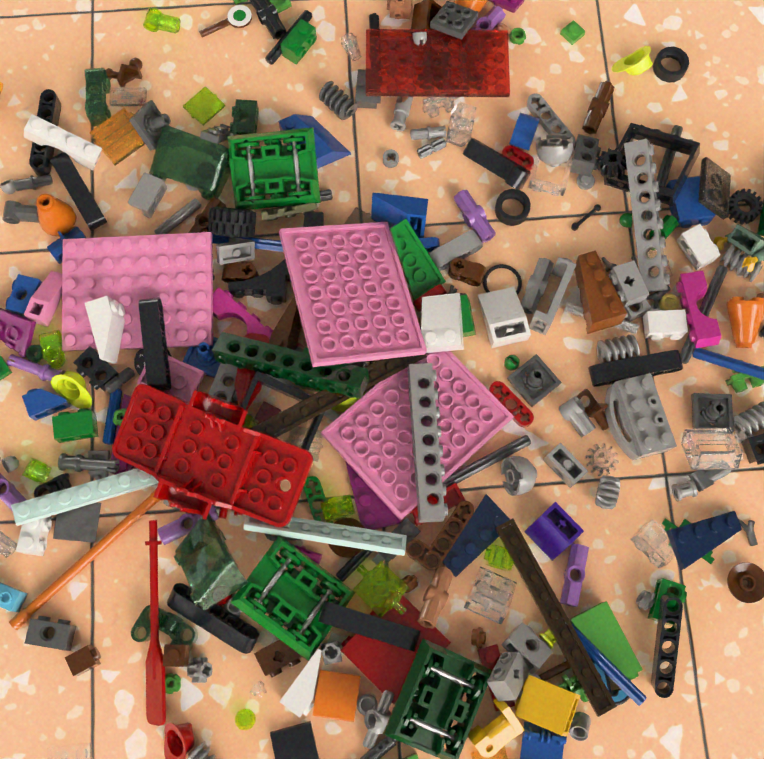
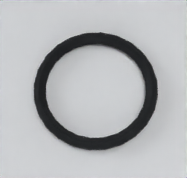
M499 264L487 270L483 278V287L486 293L490 292L487 287L489 274L495 269L505 268L516 275L518 280L516 293L517 295L519 294L522 280L519 273L513 267Z

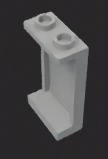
M558 258L551 273L561 278L547 314L536 310L529 329L546 335L577 265L570 259Z

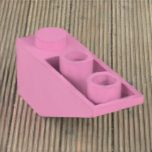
M55 271L49 273L31 297L24 313L26 318L36 321V324L49 327L62 297L61 273Z

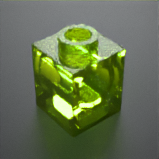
M350 495L333 497L320 504L326 522L337 521L356 513Z
M492 544L490 549L486 548L484 560H487L486 566L507 572L512 570L513 561L505 547Z

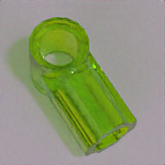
M149 8L143 22V27L151 32L162 30L177 34L180 30L181 21L180 18L165 15L156 8Z

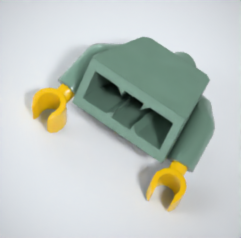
M739 224L736 225L732 233L725 235V237L718 236L714 238L713 244H716L719 250H723L724 244L727 242L728 244L732 243L750 255L744 258L742 268L748 266L747 271L749 272L753 271L755 262L764 261V238Z

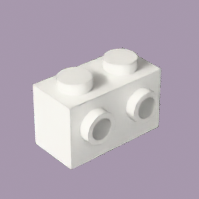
M701 224L681 233L676 240L696 271L711 264L721 255L717 245L713 244L707 230Z
M685 310L647 311L643 316L645 338H651L653 341L662 340L663 338L678 340L688 332Z
M49 516L22 524L16 552L44 556L47 548L48 533L52 525V517Z

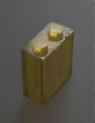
M125 108L89 132L93 141L102 148L103 153L114 166L145 145L129 121L134 114L132 112L129 113Z

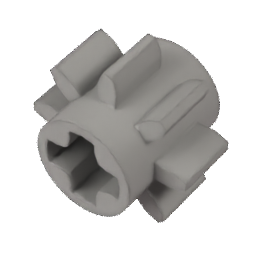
M207 657L193 658V662L188 664L187 676L192 678V683H206L207 678L212 676V664L207 662Z

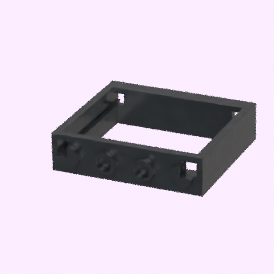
M630 123L618 146L619 151L624 150L625 152L624 143L633 142L634 139H647L650 144L653 143L656 146L690 155L673 189L659 185V192H656L657 199H660L661 203L673 206L700 154V143L693 141V139L679 137L676 134L662 132L659 129H651L643 125ZM607 175L603 176L604 185L630 193L628 175H618L617 179L614 176L608 179ZM639 179V183H640V184H643V183L646 182V181H644V180ZM646 193L642 197L650 199V194Z
M256 371L240 406L246 409L257 383L299 402L311 395ZM325 412L312 419L301 448L309 451Z

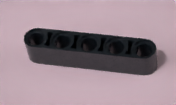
M46 89L41 93L37 117L58 126L62 105L55 91ZM32 142L29 159L31 168L37 176L49 175L52 168V163L49 159L53 157L55 147L49 145L41 146Z
M62 152L49 159L89 229L93 231L106 224L107 220L69 155Z
M160 297L139 300L147 385L162 391L171 390L162 301Z
M670 350L595 364L588 367L592 386L599 387L649 373L652 376L674 373L682 370L683 364L679 350Z
M176 583L173 586L167 600L169 608L244 654L252 652L260 636L259 631L255 627L183 583Z
M671 592L663 594L660 599L651 685L656 695L661 698L670 697L674 690L683 612L681 600ZM670 600H676L674 607H667V603ZM667 621H674L671 628H664ZM670 641L671 646L669 648H662L664 642ZM669 662L667 668H660L661 663ZM666 682L665 688H657L659 683Z
M326 601L323 603L318 620L320 623L414 652L421 632Z

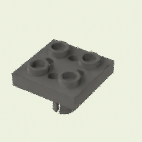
M446 1L430 22V28L448 34L450 40L463 39L477 20L478 11Z
M153 100L146 102L129 119L150 151L156 149L173 131L169 126L171 123L170 117L167 114H161Z
M537 354L507 377V380L531 407L535 406L562 383Z
M691 394L693 432L730 434L734 432L732 394Z

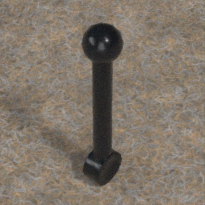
M596 204L594 209L580 221L573 223L571 229L573 231L578 230L580 224L593 213L601 210V206Z

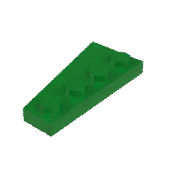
M406 218L389 229L413 301L435 286L446 282Z

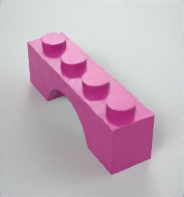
M703 271L680 274L679 281L676 282L677 292L681 293L682 297L680 299L681 307L685 309L687 325L690 327L689 338L691 342H694L695 348L719 345L721 339L717 319L709 318L702 314L696 304L700 298L705 296L708 287Z
M218 287L213 292V316L219 321L226 318L239 319L247 326L246 334H264L270 339L273 330L268 325L264 327L260 323L259 317L254 313L249 314L243 303L240 301L238 303L235 302L233 295L229 291H223Z

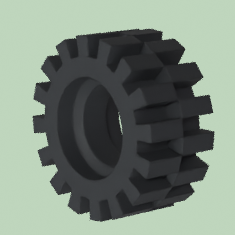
M745 188L733 193L725 206V209H728L726 214H730L729 219L734 218V223L740 221V225H743L744 222L745 224L753 222L763 208L761 207L763 202L759 201L761 199L760 195L756 197L757 193L755 191L752 194L751 189L745 191ZM738 202L747 203L750 211H742L738 207Z

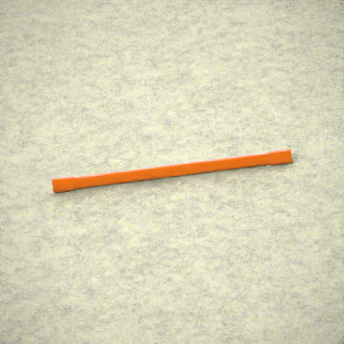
M156 489L26 608L18 612L9 621V624L15 630H18L38 609L156 503L160 502L162 499L153 497Z

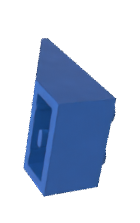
M373 192L371 219L375 222H388L389 228L406 218L418 238H424L428 199Z

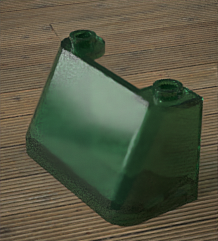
M163 126L149 174L164 181L169 178L199 190L201 197L208 201L212 197L219 199L231 173L229 149L221 144L201 139L199 136L174 127Z
M210 513L206 520L201 516L176 548V555L173 556L177 564L182 567L192 590L190 594L192 601L195 605L199 604L203 610L208 609L248 584L245 576L238 569L239 566L225 542L226 538Z

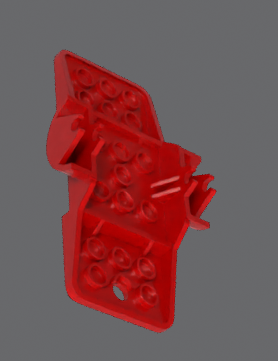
M140 384L134 389L112 447V453L117 459L154 476L159 481L153 497L168 500L170 507L179 508L181 512L199 514L206 520L213 504L232 509L275 527H284L291 521L313 464V455L308 450L243 425L248 410L241 406L194 390L189 402L146 384ZM283 480H288L291 484L288 491H283L280 487Z

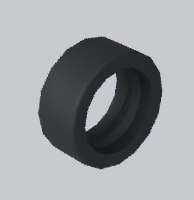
M674 46L663 48L655 58L653 71L664 82L672 83L679 81L689 67V57L681 48ZM664 58L675 59L679 62L681 69L679 71H669L663 67L661 61Z
M517 189L503 191L496 200V217L500 222L509 226L521 224L526 220L530 212L531 203L529 197L523 191ZM507 199L520 201L523 205L522 213L517 216L506 214L502 210L503 202Z

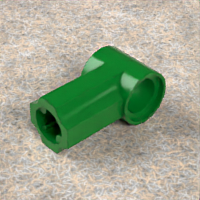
M668 214L662 219L663 229H661V236H664L665 240L679 225L677 219ZM651 230L647 235V240L652 239V237H654L655 233L653 230Z

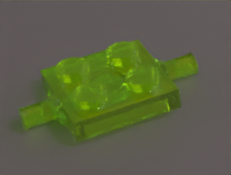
M382 560L370 571L364 565H360L361 569L358 567L357 572L363 576V579L353 590L380 618L393 607L400 615L404 614L403 611L406 612L407 608L399 601L409 587Z

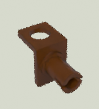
M584 389L576 397L581 399L583 396H587L589 398V405L584 407L585 413L588 417L596 420L601 430L608 429L606 414L603 411L608 407V404L598 403L588 389Z

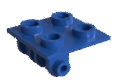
M524 721L523 729L525 731H523L520 759L563 758L564 744L567 742L566 736H561L536 724Z

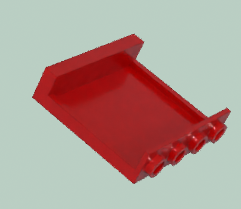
M398 590L395 593L391 591L384 598L386 603L381 608L377 605L369 615L421 631L415 652L359 634H355L352 638L348 636L341 643L343 648L340 650L382 693L385 690L394 693L393 704L397 701L422 638L443 648H447L451 643L436 627L432 629L421 626L417 621L420 611Z

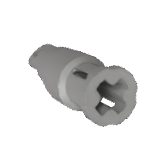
M409 92L408 98L404 102H402V93H398L393 112L394 119L390 123V127L393 130L401 132L406 129L405 122L406 118L409 117L413 101L412 92Z

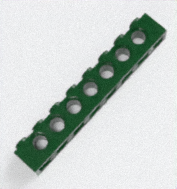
M221 332L212 349L215 360L221 364H230L239 369L245 368L254 372L258 371L271 375L274 378L287 379L293 383L306 384L312 388L325 389L331 393L344 394L350 398L361 399L369 381L367 368L347 363L313 367L310 354L226 332Z

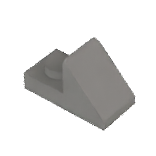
M230 237L229 243L216 244L217 263L220 265L255 259V241Z

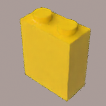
M528 675L522 686V696L518 698L515 704V716L567 737L581 695L535 676Z

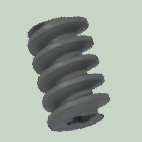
M329 81L322 87L319 93V100L324 102L326 106H329V109L339 119L346 120L356 112L358 104H353L352 99L348 100L349 96L347 94L343 95L344 91L342 89L338 91L339 87L334 85L333 81Z

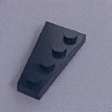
M487 494L442 562L446 568L451 570L455 578L499 537L495 527L510 520Z
M731 511L668 530L666 533L679 568L683 570L741 531L742 528L736 512Z

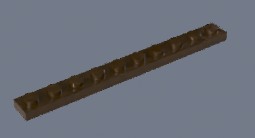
M426 354L380 359L366 366L365 368L368 369L369 374L366 389L407 368L409 364H414L426 358ZM323 389L253 426L252 429L279 437L346 401L350 397L340 393H331Z
M512 518L495 527L498 536L596 716L599 717L617 706L515 520Z

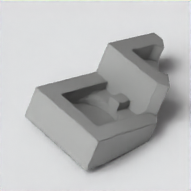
M110 450L88 451V458L110 460ZM88 470V474L96 480L109 476L107 471Z

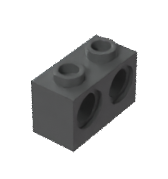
M578 134L569 172L591 177L593 170H597L598 163L596 158H598L601 147H598L599 139Z

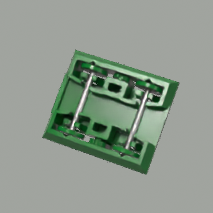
M313 127L227 136L235 208L252 210L321 203ZM280 140H283V143H284V144H292V145H284V146H282V142H281ZM260 142H264V145H266V146H261V148L251 149V148H254V147H259V146H260ZM272 194L270 199L262 200L265 199V195Z
M279 535L230 603L309 661L333 627L318 622L324 601L346 607L355 592ZM278 551H280L279 554H280V556H281L282 558H280L278 555H276V553H277ZM294 566H302L303 569L301 571H298L294 568ZM319 580L321 581V582H320V586H321L322 588H320L318 585H316Z

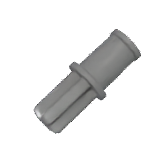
M444 125L410 130L411 140H431V138L446 137V130L444 131L446 127Z

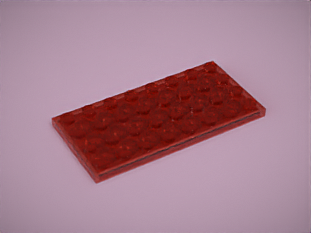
M366 29V96L509 97L508 30H468L463 39H459L437 30ZM427 32L426 43L424 45H421V43L419 46L416 45L413 41L412 33Z

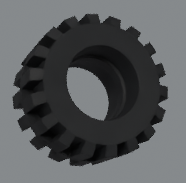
M227 207L209 208L208 232L230 237L249 238L255 236L256 212Z

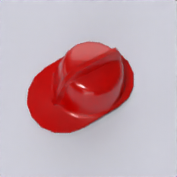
M171 722L167 723L165 726L164 742L165 759H186V754L195 744L192 724L188 722L178 725Z

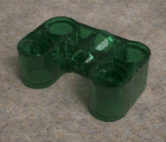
M105 68L85 69L86 115L93 127L112 125L111 112L106 103V94H111V83Z
M150 605L143 609L131 629V637L136 642H148L151 639ZM159 607V630L170 636L172 639L171 645H190V653L198 639L197 629L177 615ZM144 627L146 629V636L140 639L138 631ZM187 629L192 631V638L189 641L183 638V633Z

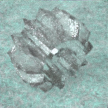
M602 443L601 446L594 444L593 449L589 448L587 450L589 455H586L584 459L590 462L585 465L586 467H592L591 473L597 470V476L600 477L603 473L608 476L610 471L614 472L616 470L614 465H617L619 461L614 459L618 453H611L613 446L606 449L605 443ZM599 457H600L601 459L604 458L605 461H604V462H603V461H600V462H599L598 458H599Z

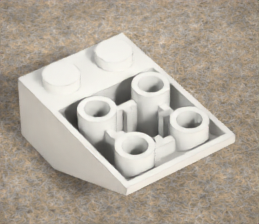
M514 287L477 295L491 348L523 342L529 339L531 332L527 317Z

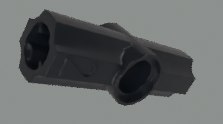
M250 0L256 10L259 21L262 25L266 26L272 38L277 40L282 38L286 33V29L279 19L278 12L273 3L270 4L268 0Z

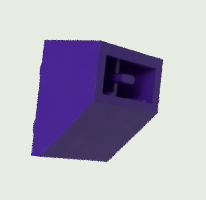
M554 502L524 531L551 561L559 556L584 532L557 502Z

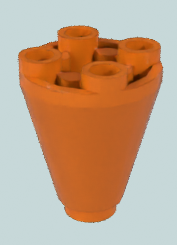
M41 194L37 198L38 220L43 231L49 235L60 237L57 232L60 231L62 235H65L74 227L77 215L68 203L50 194Z
M732 297L730 301H727L726 306L734 343H736V348H752L764 315V298L754 297L751 300H744V297Z

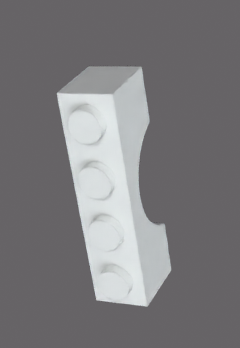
M31 114L24 128V138L41 146L49 145L60 149L70 155L76 163L91 170H94L101 156V147Z

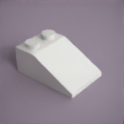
M460 293L422 297L421 333L427 349L426 353L464 350Z
M108 296L86 302L85 306L99 358L115 364L118 360L125 324L123 316L125 315V309L122 304Z
M319 648L280 700L281 704L299 718L302 714L307 716L314 706L311 701L315 694L322 650Z

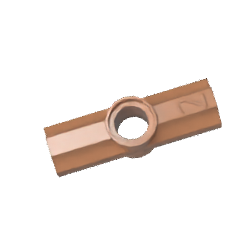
M438 567L435 570L431 584L423 596L422 601L424 604L417 621L425 628L433 629L436 626L439 614L448 600L449 593L447 591L451 584L453 573L446 567Z

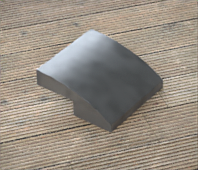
M96 502L57 514L53 539L95 543L101 503Z

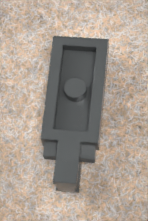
M220 124V126L209 127L201 131L200 138L216 144L228 140L227 136H230V131H228L230 126Z
M406 517L391 533L407 535V546L421 531ZM378 552L372 561L376 566H379L384 560L389 562L397 555Z

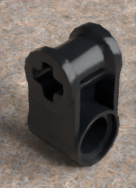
M69 473L61 474L37 486L34 490V497L42 496V493L46 490H49L50 494L71 488Z

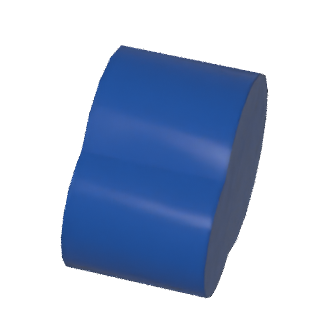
M520 112L509 145L529 151L540 119Z

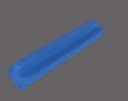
M121 389L110 393L102 440L107 445L114 444L117 426L113 423V414L116 410L120 409Z

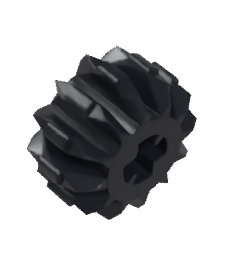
M617 147L615 150L608 148V152L602 151L601 156H598L597 169L601 172L602 177L607 175L608 179L612 176L617 179L618 175L624 176L627 170L624 150L619 151Z

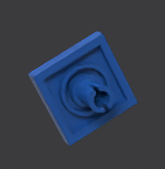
M213 337V346L202 342L197 347H189L182 362L206 372L205 375L215 378L221 363L215 360L212 349L218 338Z

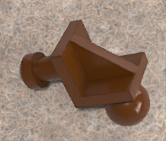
M136 57L132 58L129 61V65L121 64L119 72L107 68L105 70V77L110 80L112 78L117 79L120 88L125 89L126 83L135 78L142 80L143 76L140 71L143 66L142 61Z

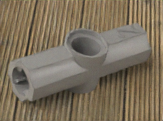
M547 258L538 259L533 275L530 276L526 286V293L523 296L521 305L527 314H535L540 298L543 297L549 282L547 280L554 263Z

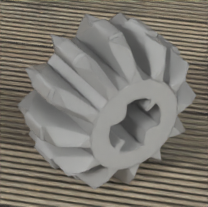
M603 475L600 478L595 498L596 506L611 510L616 507L621 486L618 478L609 475Z

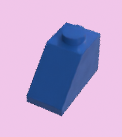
M31 389L22 396L28 415L34 421L71 407V403L65 398L43 389Z

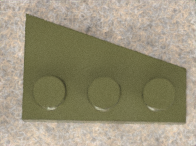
M308 203L264 209L261 211L262 220L273 221L282 216L291 218L295 217L297 213L302 212L305 215V212L317 210V204Z

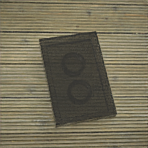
M705 157L701 160L698 202L724 220L729 216L731 175L711 159Z

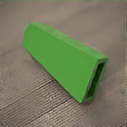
M607 601L601 602L569 619L629 680L639 676L638 672L643 669Z

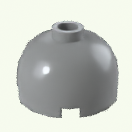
M549 134L543 140L539 137L536 140V150L539 159L551 167L560 166L572 155L573 138L567 139L565 134Z
M511 456L503 459L501 475L505 474L507 482H502L507 493L511 496H519L529 492L537 478V470L527 458L521 456Z

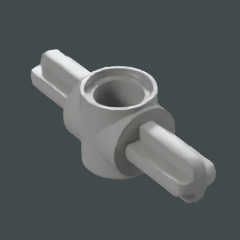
M385 690L379 704L374 705L372 710L366 712L364 722L368 731L363 741L364 747L372 749L378 734L384 732L391 715L389 708L394 697L393 692Z

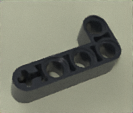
M472 137L462 153L467 158L504 179L506 184L517 190L524 187L531 175V172Z

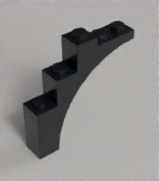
M305 212L303 227L324 226V213ZM284 259L272 270L258 277L245 281L228 282L229 292L235 298H243L244 296L262 298L266 296L267 302L273 305L286 303L287 282L291 283L286 260Z

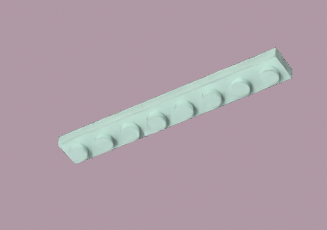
M136 468L12 504L11 507L15 523L18 526L157 485L159 481L154 476Z
M246 515L243 530L402 556L405 555L407 535L292 517L289 524L284 527H275Z

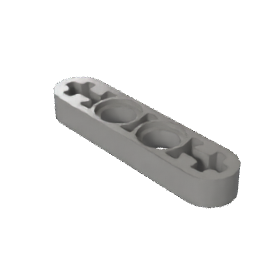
M531 94L527 100V108L534 117L540 119L539 123L548 135L565 134L567 139L572 137L574 147L576 142L574 135L540 94ZM548 113L550 118L543 119L541 114ZM559 126L561 131L556 133L552 131L551 127Z

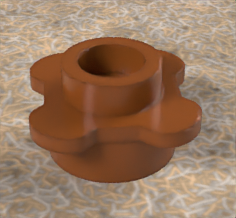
M407 575L401 579V584L398 587L404 590L405 593H409L418 586L416 581L418 578L415 575Z
M478 627V629L472 630L471 644L481 649L482 644L485 645L486 632H483V628Z

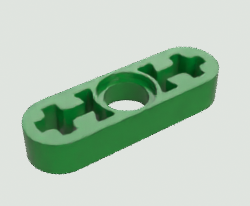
M315 476L307 477L303 488L313 519L321 521L320 515L316 517L315 514L323 513L325 519L330 520L329 523H333L320 480ZM310 481L318 484L315 486L316 493L321 492V495H314L309 498V495H313L311 488H307ZM315 499L323 500V508L319 510L313 508V501Z

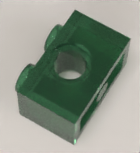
M236 99L235 106H232V117L234 119L233 122H230V133H233V135L257 133L259 116L257 100Z

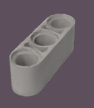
M469 230L434 249L429 255L438 270L443 271L450 267V263L454 258H467L483 247V243L474 230Z

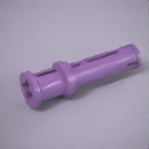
M11 354L8 358L15 360V362L7 360L8 366L37 375L42 381H51L55 375H63L66 372L63 369L56 370L49 364L42 366L14 354Z

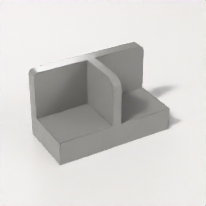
M146 172L143 173L128 200V204L140 209L144 216L151 219L167 190L164 180Z

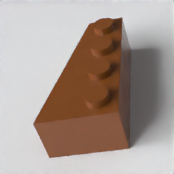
M596 250L579 255L574 271L577 286L580 290V301L583 305L584 320H586L587 334L622 324L627 312Z

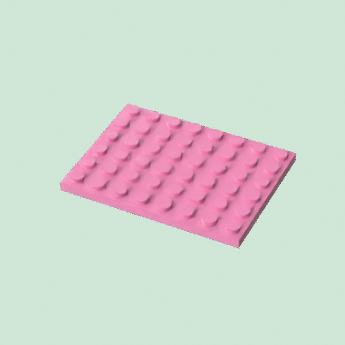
M388 222L282 228L279 230L313 367L424 355L427 352Z
M212 233L63 239L62 351H85L89 346L97 351L85 303L104 296L116 300L125 309V315H123L125 324L120 350L143 349L139 300L160 297L162 301L167 348L197 347L202 342L213 346Z
M451 351L425 353L426 358L414 363H432L433 370L436 369L437 379L434 381V388L438 389V400H435L436 407H439L440 410L437 426H441V437L438 438L439 445L443 447V456L440 457V462L444 464L445 469L442 483L514 417ZM408 367L376 384L321 432V435L400 521L417 506L407 375ZM425 382L418 383L421 388L428 387ZM420 401L421 406H429V403L427 401ZM421 420V423L424 426L431 425L429 420ZM429 438L422 439L425 445L433 444ZM424 458L426 464H434V460L432 458ZM426 477L428 484L433 485L436 483L433 477Z

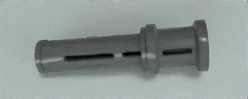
M62 453L58 458V468L61 471L71 469L76 472L95 470L117 473L120 465H116L119 464V460L85 458L81 454L69 456L66 453Z

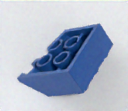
M293 114L278 121L280 131L314 128L318 169L351 155V152L313 116Z

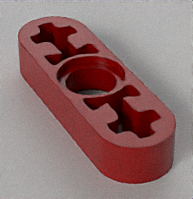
M493 382L489 387V391L514 416L512 420L520 427L530 426L534 419L530 409L503 382ZM494 387H500L501 394L503 396H505L506 393L508 394V396L504 398L503 402L500 400L502 399V396L499 393H493L495 390ZM509 399L514 400L516 408H507L506 401ZM519 407H521L522 409L520 410V413L523 416L527 414L529 416L527 419L529 422H522L520 420L521 415L519 413L514 415L513 413H515L519 409Z

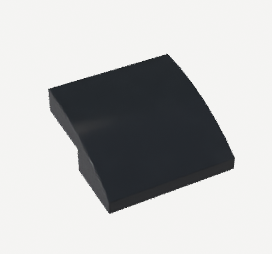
M311 721L270 732L275 759H320Z

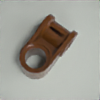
M454 258L450 263L448 274L453 280L478 287L482 283L486 267L477 262Z
M250 262L227 263L223 265L221 280L225 283L245 281L258 277L259 274L255 266Z

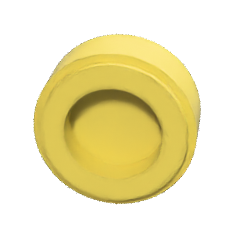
M665 294L659 301V307L661 310H676L679 307V299L674 294Z

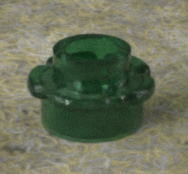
M41 345L29 346L26 350L27 359L34 363L40 362L45 357L44 348Z

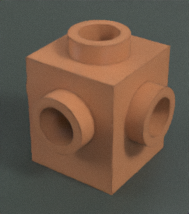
M387 0V10H390V18L410 19L412 0Z

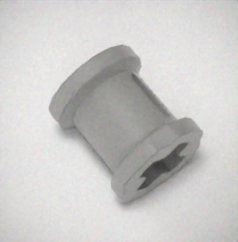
M692 479L688 480L687 483L673 484L671 486L672 494L677 502L681 501L682 498L696 497L698 495L696 484Z

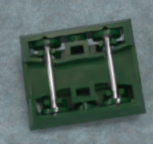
M422 638L383 735L440 759H459L487 689V681L493 670ZM465 692L467 697L466 702L462 700ZM454 720L458 721L456 725L452 726Z

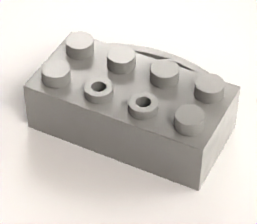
M651 373L616 381L607 388L605 403L608 404V407L605 409L609 429L618 446L632 461L665 453L677 447ZM614 409H615V411H616V414H617V417H618V420H619V423H620V426H621L623 435H622V433H621V431H620V429H619V427H618V424H617V422H616V418H615V414H614Z

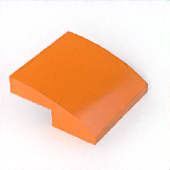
M320 670L313 716L354 722L361 676Z

